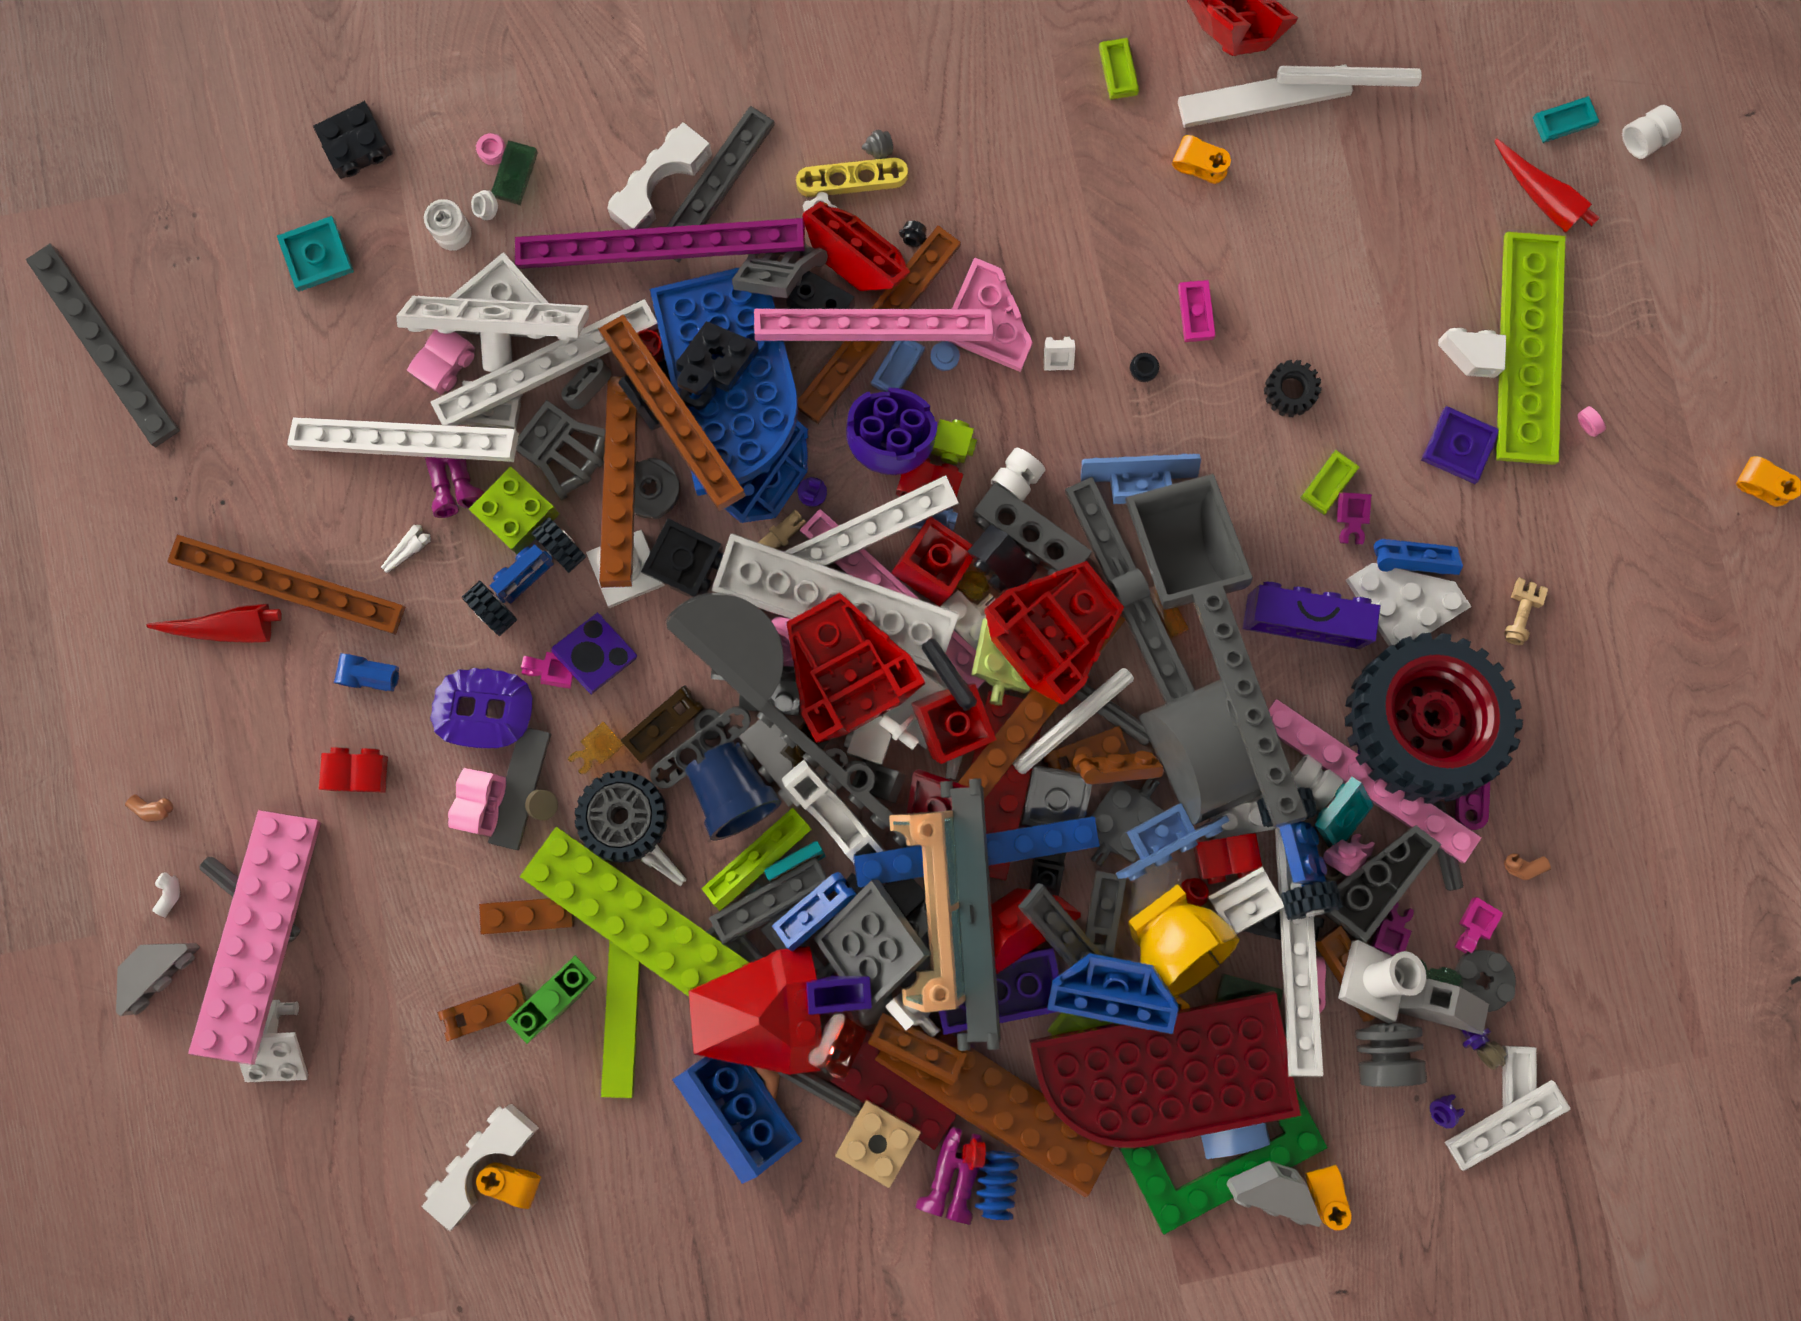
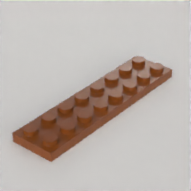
M935 1024L940 1031L933 1038L958 1050L957 1037L950 1033L943 1034L942 1028ZM919 1025L911 1026L926 1034V1032ZM972 1047L971 1050H959L967 1054L953 1085L880 1050L875 1058L877 1062L1086 1198L1090 1195L1114 1147L1089 1140L1068 1127L1055 1114L1041 1092Z

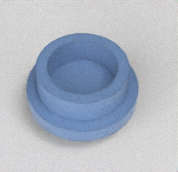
M942 341L932 348L930 358L932 364L937 369L948 371L956 367L959 362L960 353L953 343Z

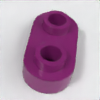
M1490 782L1456 799L1455 819L1471 831L1483 828L1488 822ZM1468 810L1474 814L1472 821H1469L1466 817Z

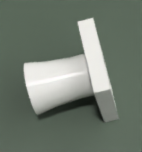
M642 530L634 532L632 587L601 588L609 608L665 586L663 583L641 572L651 552ZM601 546L586 552L599 586Z
M1360 940L1353 941L1349 950L1338 999L1387 1023L1396 1022L1401 995H1417L1425 986L1426 971L1424 965L1411 952L1403 951L1390 956Z

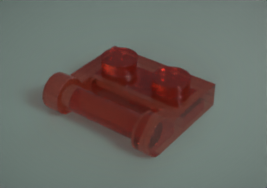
M835 1012L832 1019L824 1027V1036L819 1047L812 1049L809 1053L810 1064L816 1068L827 1069L830 1075L836 1079L845 1078L851 1069L868 1030L848 1017ZM835 1049L841 1052L838 1059L831 1058Z

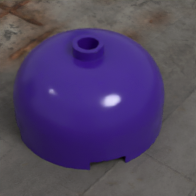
M888 388V392L870 394V391L858 397L850 407L846 427L847 443L858 462L871 471L885 475L904 474L922 465L929 457L935 443L937 421H935L930 411V405L923 398L910 391L899 388Z

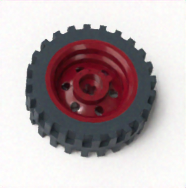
M1430 632L1421 633L1414 640H1412L1411 636L1401 639L1397 644H1392L1385 649L1354 680L1351 688L1355 691L1347 697L1345 705L1352 708V712L1344 718L1345 727H1352L1353 734L1347 739L1350 747L1357 745L1360 751V755L1356 757L1358 763L1362 765L1366 762L1373 770L1368 776L1374 781L1381 778L1388 783L1385 790L1392 794L1398 790L1404 791V799L1410 801L1424 797V803L1434 804L1441 799H1444V802H1449L1462 795L1465 796L1500 775V770L1510 764L1513 758L1508 754L1518 749L1520 739L1515 738L1514 734L1523 729V720L1516 719L1515 713L1522 708L1520 699L1513 700L1510 691L1516 687L1512 679L1505 682L1500 672L1504 670L1503 666L1499 662L1492 665L1486 659L1489 653L1483 648L1476 652L1469 648L1471 641L1462 638L1456 643L1451 641V634L1441 633L1435 639H1432ZM1412 688H1417L1416 696L1412 694ZM1443 690H1444V691H1447V692L1450 694V696H1448V695H1446V694H1444V693H1441V692H1442ZM1396 715H1398V716H1399L1400 718H1402L1404 721L1398 720V719L1396 718ZM1461 717L1465 720V727L1459 726ZM1414 737L1419 738L1416 740V748L1411 744ZM1442 745L1450 749V751H1445Z

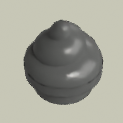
M880 129L873 131L862 145V149L875 159L887 158V155L893 153V142L888 131L882 132Z

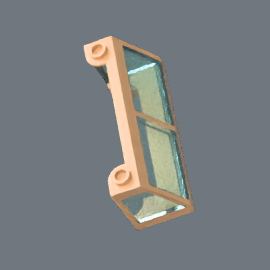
M953 811L889 815L890 831H897L903 834L906 838V845L922 846L929 952L931 953V970L916 971L917 979L915 983L909 988L902 989L903 1005L922 1012L956 1009L965 1001Z

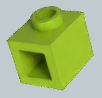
M940 419L931 454L940 456L941 460L948 464L957 465L958 462L965 464L967 455L973 456L977 439L972 438L974 429L970 428L968 423L961 420L949 422Z

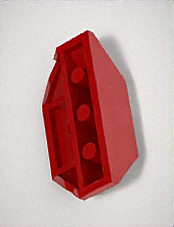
M819 201L803 212L802 218L805 222V228L812 248L825 250L828 254L825 264L859 291L891 289L909 275L910 271L906 267L900 250L856 215L839 208L828 207V204Z
M1016 888L991 904L996 974L1046 941L1045 937L1018 907L1031 890ZM1052 895L1074 921L1081 917V912L1059 896Z

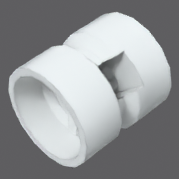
M1659 105L1646 113L1645 117H1639L1623 128L1624 144L1634 157L1639 159L1645 158L1660 147L1677 139L1682 131L1681 122L1673 109L1666 105Z
M447 199L437 200L426 208L424 223L437 244L442 248L458 250L469 242L471 227L459 206L453 201Z
M1014 448L1005 461L1007 467L1000 468L990 483L993 485L996 482L1015 497L1024 501L1031 491L1030 484H1036L1046 469L1030 453L1020 448Z
M1308 754L1299 761L1291 772L1297 789L1301 787L1312 789L1316 808L1319 811L1329 804L1335 796L1337 789L1343 783V779L1330 769L1323 771L1322 764Z

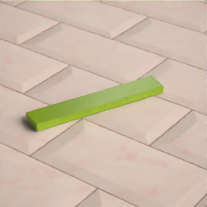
M609 941L601 1097L633 1098L640 962L611 941Z

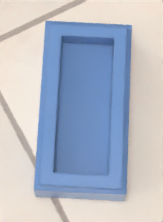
M895 341L873 377L871 385L883 392H888V388L902 389L924 353L925 347L915 341Z

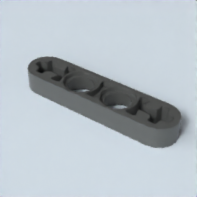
M741 706L729 708L658 761L650 773L653 784L662 789L669 788L687 775L685 769L689 764L684 763L680 757L683 749L691 748L696 751V761L699 764L705 759L704 753L722 744L732 742L744 733L751 722L748 710ZM731 713H734L736 716L742 714L744 716L742 720L743 726L739 727L736 724L731 727L728 732L732 736L727 737L725 729L717 723L722 721L723 726H725L732 719ZM709 730L719 732L721 735L720 744L717 746L708 745L704 740L705 733ZM671 757H674L677 766L684 771L680 773L679 769L676 768L669 775L670 781L666 778L660 780L658 778L660 773L659 767H662L664 770L668 769L674 764L670 760Z

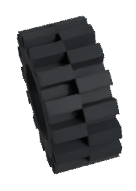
M1292 359L1287 360L1284 364L1280 363L1267 378L1264 394L1268 396L1265 400L1267 404L1270 402L1273 404L1271 407L1273 411L1276 409L1280 410L1279 415L1284 416L1285 413H1289L1288 417H1294L1296 414L1300 416L1305 411H1308L1318 400V395L1322 387H1319L1321 378L1316 379L1318 372L1316 369L1311 371L1309 363L1301 365L1302 360H1296L1295 363H1292ZM1289 378L1300 381L1303 386L1302 396L1295 399L1287 397L1282 391L1283 381Z

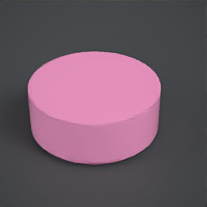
M493 133L485 134L477 141L476 151L484 163L496 165L505 159L507 147L499 135Z
M1588 406L1578 413V421L1581 427L1590 436L1596 437L1606 430L1603 419L1592 407Z

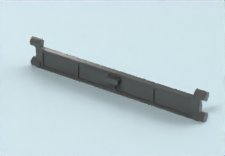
M969 779V787L953 789V781L940 782L941 798L952 797L968 1033L957 1034L958 1050H971L970 1042H987L988 1050L1000 1049L1001 1037L982 779Z

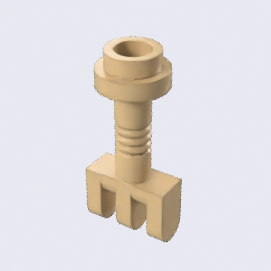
M1520 577L1517 579L1511 598L1520 601L1514 624L1506 626L1504 632L1506 641L1514 645H1523L1524 641L1529 639L1530 632L1525 627L1532 606L1536 608L1543 606L1548 592V588L1541 586L1537 595H1534L1537 584L1529 582L1526 590L1523 591L1525 579Z

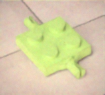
M984 618L982 620L971 675L983 679L993 686L989 702L1001 706L1005 689L1026 693L1030 691V687L991 641L987 619Z

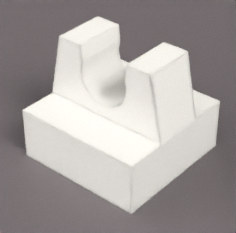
M1046 337L1043 362L1044 371L1074 370L1075 340H1071L1070 337H1064V340H1053L1052 337Z

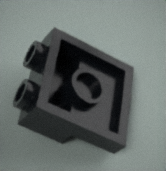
M365 101L313 125L322 144L321 146L340 179L355 176L361 169L371 164H379L387 156L393 154Z
M668 518L641 572L690 598L707 594L712 584V581L708 578L713 568L718 570L724 555L722 553L723 546L721 543Z

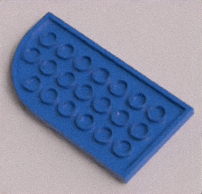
M740 267L650 289L670 381L679 396L682 388L678 387L677 379L681 372L677 371L676 362L706 321L755 341L754 309H775L771 295L749 293L733 288L732 279ZM755 341L758 343L759 351L729 393L716 387L717 393L705 408L697 410L686 405L739 484L753 479L769 468L785 450L795 430L798 416V398L784 341ZM716 353L712 355V359L716 360L717 357L723 358L724 356L721 353ZM693 393L690 397L692 399H699L701 394L695 395ZM691 470L697 496L707 494Z

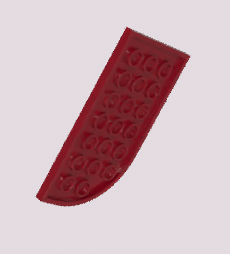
M1274 991L1178 1010L1173 1034L1112 1023L1029 1040L1039 1086L1049 1106L1068 1127L1083 1137L1099 1144L1119 1148L1146 1147L1301 1116L1294 1078L1289 1077L1287 1044L1277 994Z

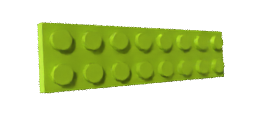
M1507 232L1503 238L1500 335H1506L1505 370L1499 374L1497 428L1499 432L1496 444V461L1555 465L1559 462L1566 236Z
M555 827L519 876L688 997V990L750 963L558 827Z

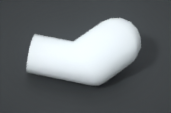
M164 872L161 873L155 882L156 887L161 888L163 891L162 896L152 911L166 918L180 897L179 879L176 876H170Z

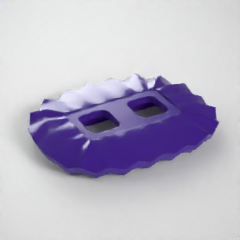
M489 668L458 669L455 673L445 676L442 684L436 688L430 720L433 724L434 732L446 742L473 748L506 747L518 741L527 730L532 713L533 698L528 684L516 674L495 671ZM463 697L475 698L476 700L474 713L471 716L457 714L459 700ZM491 700L505 702L502 718L487 717L488 704Z

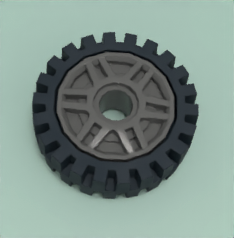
M622 770L615 771V773L608 772L603 774V777H596L592 780L593 783L590 786L587 785L583 789L584 794L579 796L577 800L578 807L575 808L574 813L576 816V820H574L575 827L584 845L600 858L618 863L633 862L635 859L643 858L648 852H652L656 848V844L661 842L663 832H666V820L668 819L666 803L656 786L641 775L630 771L623 772ZM619 810H627L628 819L622 824H616V813Z

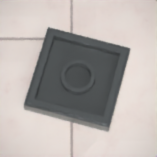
M1034 765L1022 825L1032 827L1085 818L1092 785L1085 783L1080 773Z

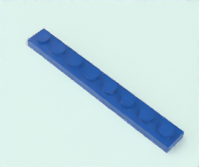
M1095 816L986 834L988 865L1100 847ZM920 845L853 856L858 887L866 886L871 880H879L882 884L924 876L922 846Z

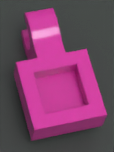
M546 652L545 660L523 656L521 665L523 675H541V684L571 689L573 675L553 653Z
M1477 897L1472 898L1459 922V925L1466 928V930L1459 937L1455 948L1465 954L1467 952L1472 953L1480 937L1485 940L1491 938L1503 912Z

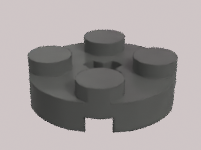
M647 458L648 460L636 461L635 514L643 518L659 519L664 514L670 512L676 505L680 496V482L673 468L660 459ZM652 481L656 482L657 492L645 495L646 490L643 488V485L645 483L650 485Z
M1474 950L1472 953L1467 952L1462 955L1458 960L1459 962L1451 974V985L1459 986L1489 1004L1488 1012L1504 1007L1507 1002L1514 998L1516 986L1515 973L1510 963L1502 954L1489 950ZM1481 972L1490 977V982L1486 989L1476 983V980L1481 978Z

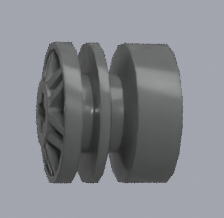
M1381 1023L1355 1030L1356 1039L1371 1041L1369 1044L1357 1046L1358 1052L1372 1054L1371 1060L1362 1061L1358 1064L1361 1085L1399 1087L1427 1083L1426 1061L1411 1058L1410 1056L1411 1052L1424 1049V1043L1409 1042L1410 1038L1423 1036L1422 1027L1409 1026L1404 1023Z

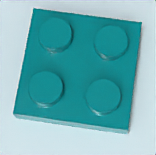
M333 216L277 235L293 284L298 292L354 272Z
M1351 776L1347 783H1343L1337 789L1335 799L1331 804L1323 808L1318 814L1315 826L1329 848L1342 839L1347 841L1374 806L1362 782Z

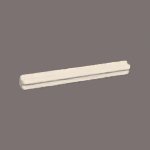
M1280 66L1277 72V81L1280 84L1418 86L1421 82V70L1418 68Z
M1126 668L1120 669L1019 755L1013 762L1016 770L1021 774L1029 771L1133 682L1134 677Z

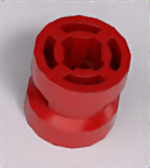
M645 329L638 332V336L649 352H652L651 355L657 363L663 361L665 354L660 336L653 330Z

